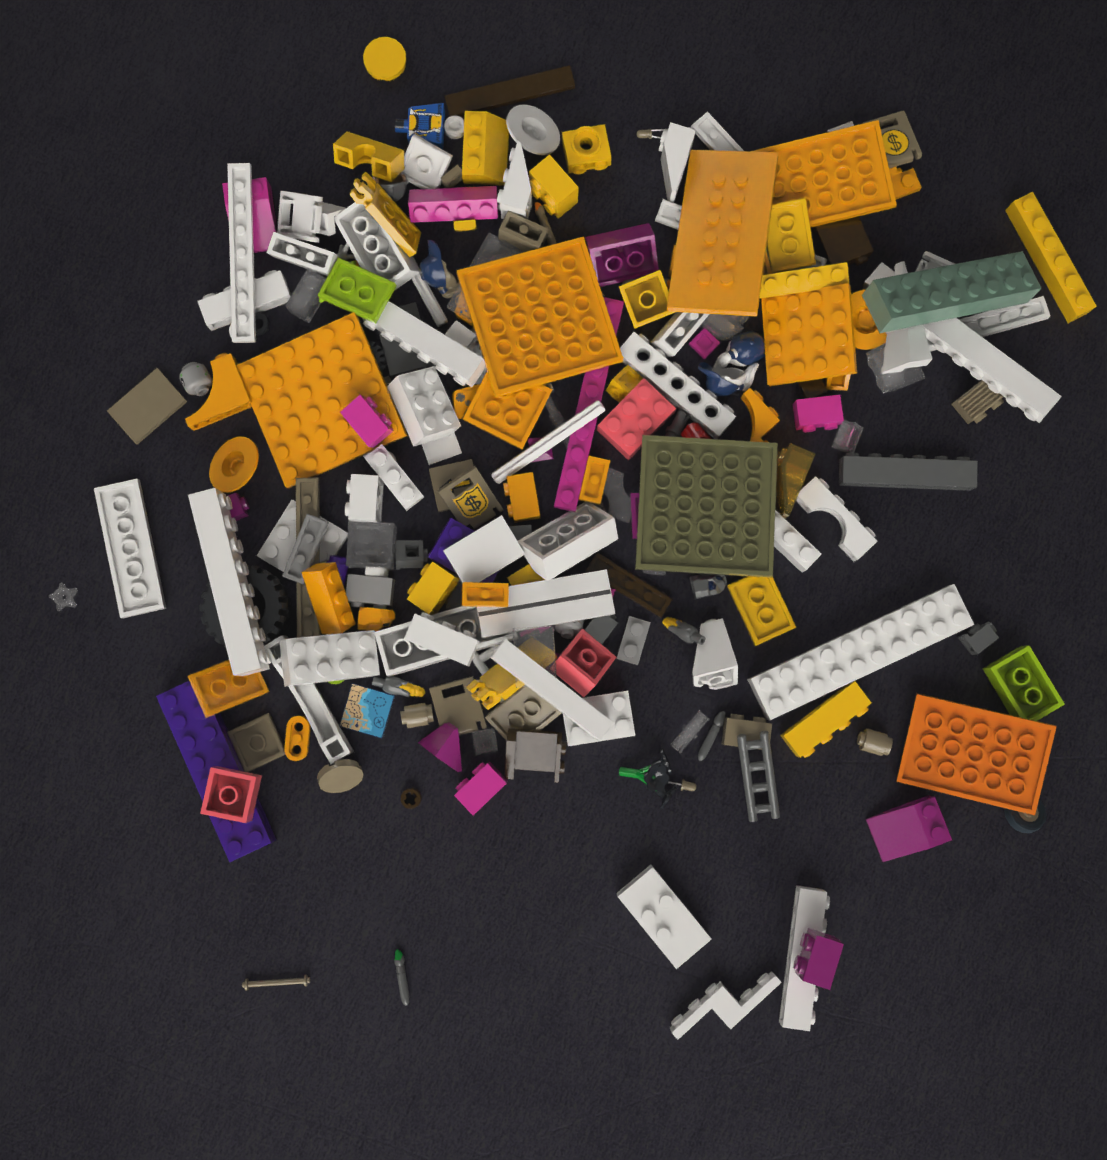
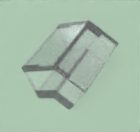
M844 420L839 425L831 447L842 452L854 453L863 427L855 422Z

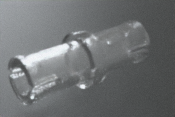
M698 710L692 720L687 725L684 724L683 730L670 745L681 754L690 741L698 737L697 733L710 719Z

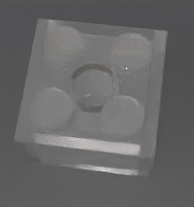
M349 521L346 566L354 569L382 568L394 570L397 526L394 523Z

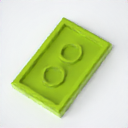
M338 257L317 296L324 301L348 312H354L357 316L376 324L397 285L395 282Z

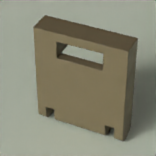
M473 676L429 688L439 726L450 722L458 728L459 736L478 731L477 722L479 721L481 722L482 729L487 728L480 700L476 701L471 696L473 693L467 689V686L474 680ZM463 684L464 693L444 698L443 689Z

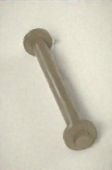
M304 975V978L249 981V979H245L242 987L245 990H249V987L291 984H304V986H308L310 977Z

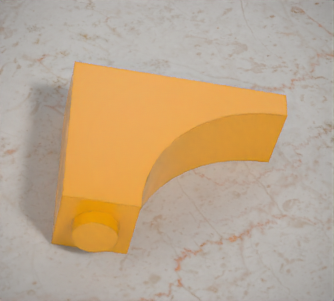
M231 353L219 354L215 357V360L210 361L213 371V384L210 395L196 413L185 418L188 427L193 431L252 407V402L236 366L238 363Z

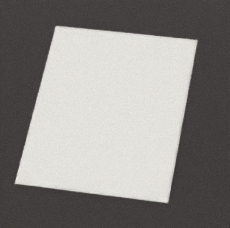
M455 432L450 436L422 444L429 465L462 453Z

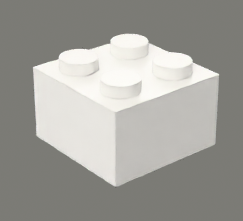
M351 474V480H347L346 491L347 494H350V499L345 504V516H348V519L354 525L381 526L384 482L378 475Z

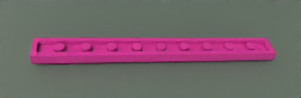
M603 297L615 335H617L624 301ZM609 366L585 372L576 414L597 400L601 402ZM597 417L570 435L554 508L576 512Z

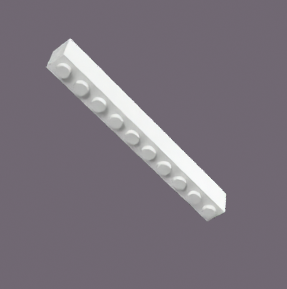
M881 262L865 281L863 290L867 289L874 279L894 276L895 272ZM952 318L923 324L926 338L934 344L938 351L947 353L952 357L954 363L961 367L964 366L974 378L987 383L991 391L1003 395L1011 406L1018 407L1024 411L1028 419L1036 420L1040 423L1062 397L959 319Z

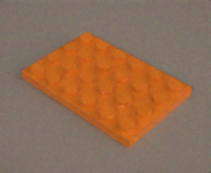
M916 693L896 781L1035 815L1056 725Z

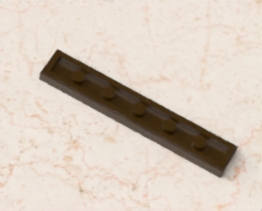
M569 65L445 95V101L449 117L453 115L464 116L465 111H485L575 89V83Z

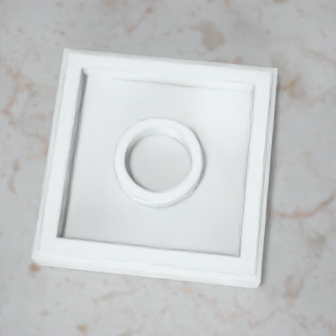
M414 134L404 155V170L401 174L405 175L408 182L420 189H439L441 177L446 174L453 155Z

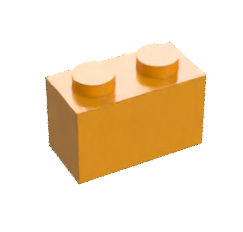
M533 472L506 476L507 483H503L505 496H510L511 504L507 505L509 518L513 517L514 523L540 519Z

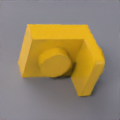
M627 365L612 379L606 391L613 399L620 403L638 385L643 377Z

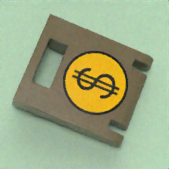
M905 111L863 122L864 124L879 120L880 127L893 123V126L881 129L889 168L913 162L914 157L916 160L921 159L922 152Z

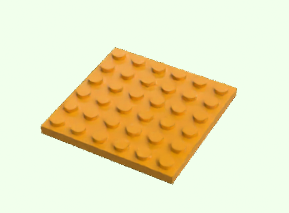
M584 236L457 270V277L482 357L485 361L495 398L623 362V356Z
M354 312L236 365L286 488L295 486L296 478H313L370 453L381 444L386 446L407 436L362 325ZM359 395H363L366 398L370 396L378 405L375 409L380 415L384 413L392 422L390 427L394 431L375 448L368 447L340 413Z

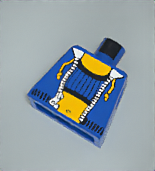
M444 103L409 107L408 119L395 120V132L407 133L408 143H410L412 136L416 134L443 150Z

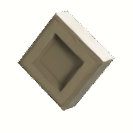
M457 164L441 177L442 186L444 188H453L463 180L462 169Z

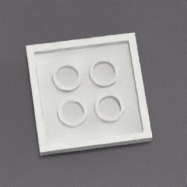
M294 500L290 501L257 554L259 558L283 572L296 542V501ZM329 522L320 544V563H326L330 555H337L349 536V533Z

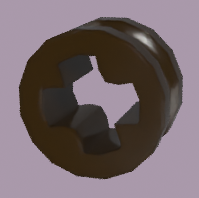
M415 788L406 789L401 795V803L407 809L416 808L422 800L420 792ZM408 792H410L411 795L415 793L417 796V798H415L416 803L413 805L411 802L408 804L405 801V799L408 798Z

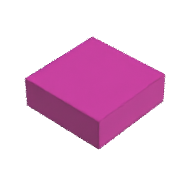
M704 328L689 343V346L705 360L720 342Z

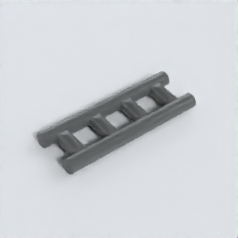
M760 732V739L747 741L745 734L737 735L749 821L756 822L758 820L757 814L771 812L772 819L780 818L769 732ZM762 748L763 761L750 762L748 750ZM765 770L766 782L753 784L751 772ZM768 791L769 803L756 804L754 793Z

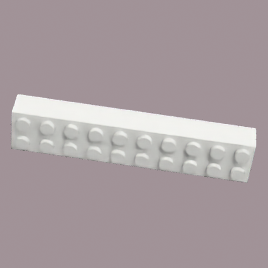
M952 584L747 680L765 718L772 720L973 626L974 623L955 584Z

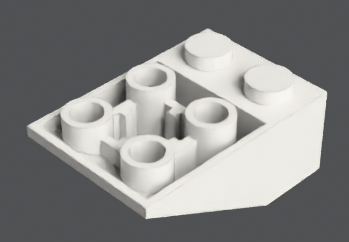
M517 141L516 148H512L510 152V169L506 168L504 173V190L500 189L497 197L501 219L505 218L508 211L528 219L532 207L531 186L521 142Z

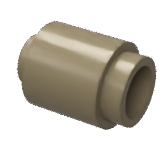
M421 703L404 706L405 711H400L402 725L407 724V728L429 725L428 723L434 722L431 704Z
M867 728L864 732L859 733L857 744L860 745V750L879 756L883 754L888 755L891 751L893 739L888 737L887 734Z

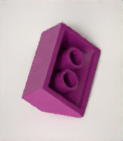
M649 223L585 237L586 246L600 287L621 283L628 279H639L659 270L655 235Z

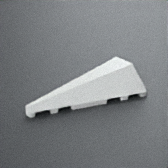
M904 261L895 264L894 276L908 273ZM923 325L886 332V345L883 352L884 360L881 368L882 374L902 372L905 368L927 366L932 360Z

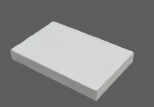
M502 515L443 550L462 583H479L525 555Z

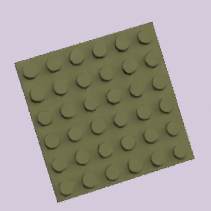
M642 435L635 569L772 578L778 443Z

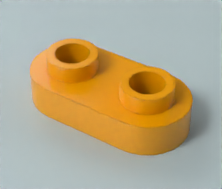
M294 716L287 723L285 755L292 761L302 760L308 754L311 725L304 716ZM297 723H301L303 725V729L301 731H298L296 729ZM296 745H299L301 747V752L299 754L294 752V747Z

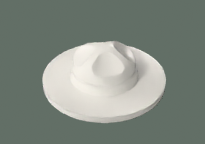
M517 105L510 110L506 119L507 129L516 143L517 141L521 142L523 149L537 155H548L557 149L560 143L559 130L554 121L545 112L530 105Z

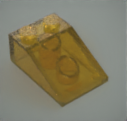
M791 443L786 449L782 448L781 452L779 451L777 454V511L784 519L792 511L815 456V453Z

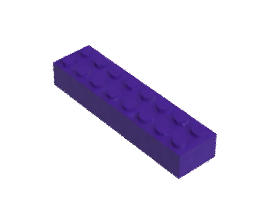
M190 681L156 696L202 801L211 767L219 766L245 772L227 733L228 730L221 714L217 713L208 718L205 717ZM258 797L252 821L248 823L209 816L229 862L276 841Z

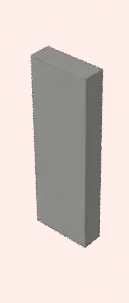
M306 514L282 575L283 577L305 585L301 572L312 566L329 524L328 521Z

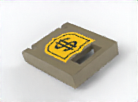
M475 466L438 489V492L457 521L466 527L471 524L474 530L496 516L493 508L496 507L500 513L504 511ZM469 478L473 484L454 496L450 489Z

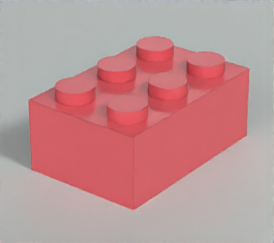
M643 378L598 424L597 431L629 460L642 447V435L653 436L674 414L676 408Z

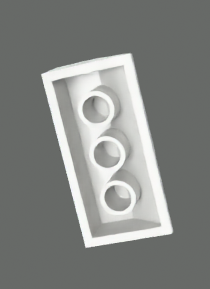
M584 502L577 506L576 512L569 511L518 540V543L534 572L549 581L616 541L618 534L613 516L590 502Z

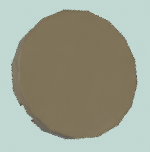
M341 759L334 761V765L330 767L329 764L325 765L319 771L317 779L320 789L323 791L341 793L357 786L362 781L363 772L357 761Z

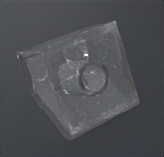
M886 343L866 353L868 365L873 370L877 379V386L882 390L883 394L896 391L925 379L921 366L905 368L902 372L882 374L883 352Z

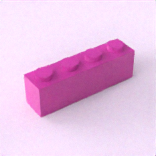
M497 186L409 190L410 223L498 219Z

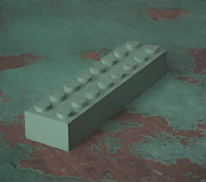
M1023 251L874 279L862 296L879 333L1025 304L1040 291L1041 286Z

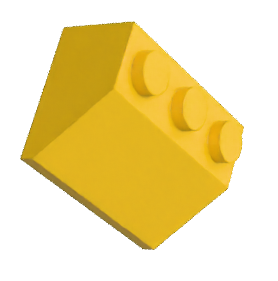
M465 111L462 162L464 184H505L503 177L508 167L509 131L505 119L486 111Z

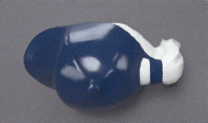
M746 331L734 336L729 342L726 352L719 355L714 366H719L723 369L727 367L728 363L745 367L758 362L765 356L764 333Z
M701 362L698 365V369L707 375L706 387L709 391L715 393L716 396H727L736 390L746 391L749 389L759 364L753 363L743 371L738 368L722 369L719 366L711 367L708 363Z

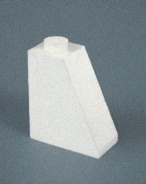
M723 618L707 620L700 626L699 634L704 636L706 640L702 645L697 643L692 672L693 684L696 687L707 684L710 689L714 690L737 685L738 664Z

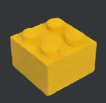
M550 154L529 171L531 193L536 199L540 198L543 201L544 208L551 216L554 214L559 219L578 203L579 187Z
M661 270L619 286L634 328L675 313L667 311L669 292Z
M432 561L431 564L427 563L420 573L422 575L418 583L414 582L407 592L409 594L407 600L429 615L439 612L460 581L459 577Z

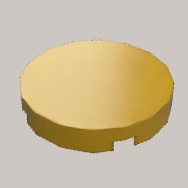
M379 37L372 40L365 48L363 54L364 65L367 72L374 79L391 81L403 73L406 67V52L402 44L396 39Z

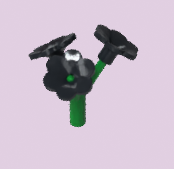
M661 748L660 759L653 761L654 764L641 769L620 767L619 775L638 778L647 785L649 791H656V794L662 798L660 809H663L676 791L677 786L675 785L674 788L668 791L664 789L665 784L669 782V775L666 773V770L669 774L673 772L664 749Z

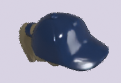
M428 240L429 254L420 263L421 279L425 280L428 285L438 288L444 298H453L462 292L460 283L447 270L446 263L441 260L438 245L434 241Z

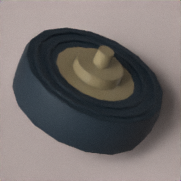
M1040 799L1035 815L1004 809L1008 823L1021 833L1037 831L1046 821V809Z

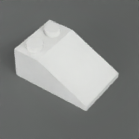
M671 122L669 129L663 130L659 151L662 152L661 165L667 200L674 203L696 130Z

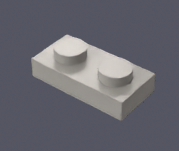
M629 616L616 659L638 665L651 622Z

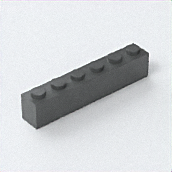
M846 453V456L839 459V486L967 491L977 488L978 461H970V457H957L956 460H948L947 456H935L934 459H926L924 455L904 458V455L893 454L888 458L881 457L882 455L877 453L868 454V457H861L859 453Z

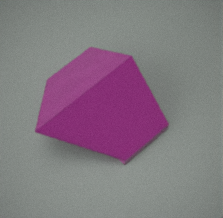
M450 722L444 723L418 742L455 771H462L458 728Z

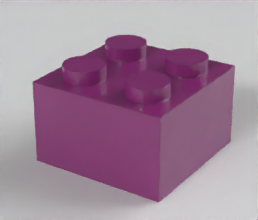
M808 928L807 933L804 932L801 938V954L797 955L794 961L793 968L796 969L795 973L804 982L830 990L844 944L835 936Z

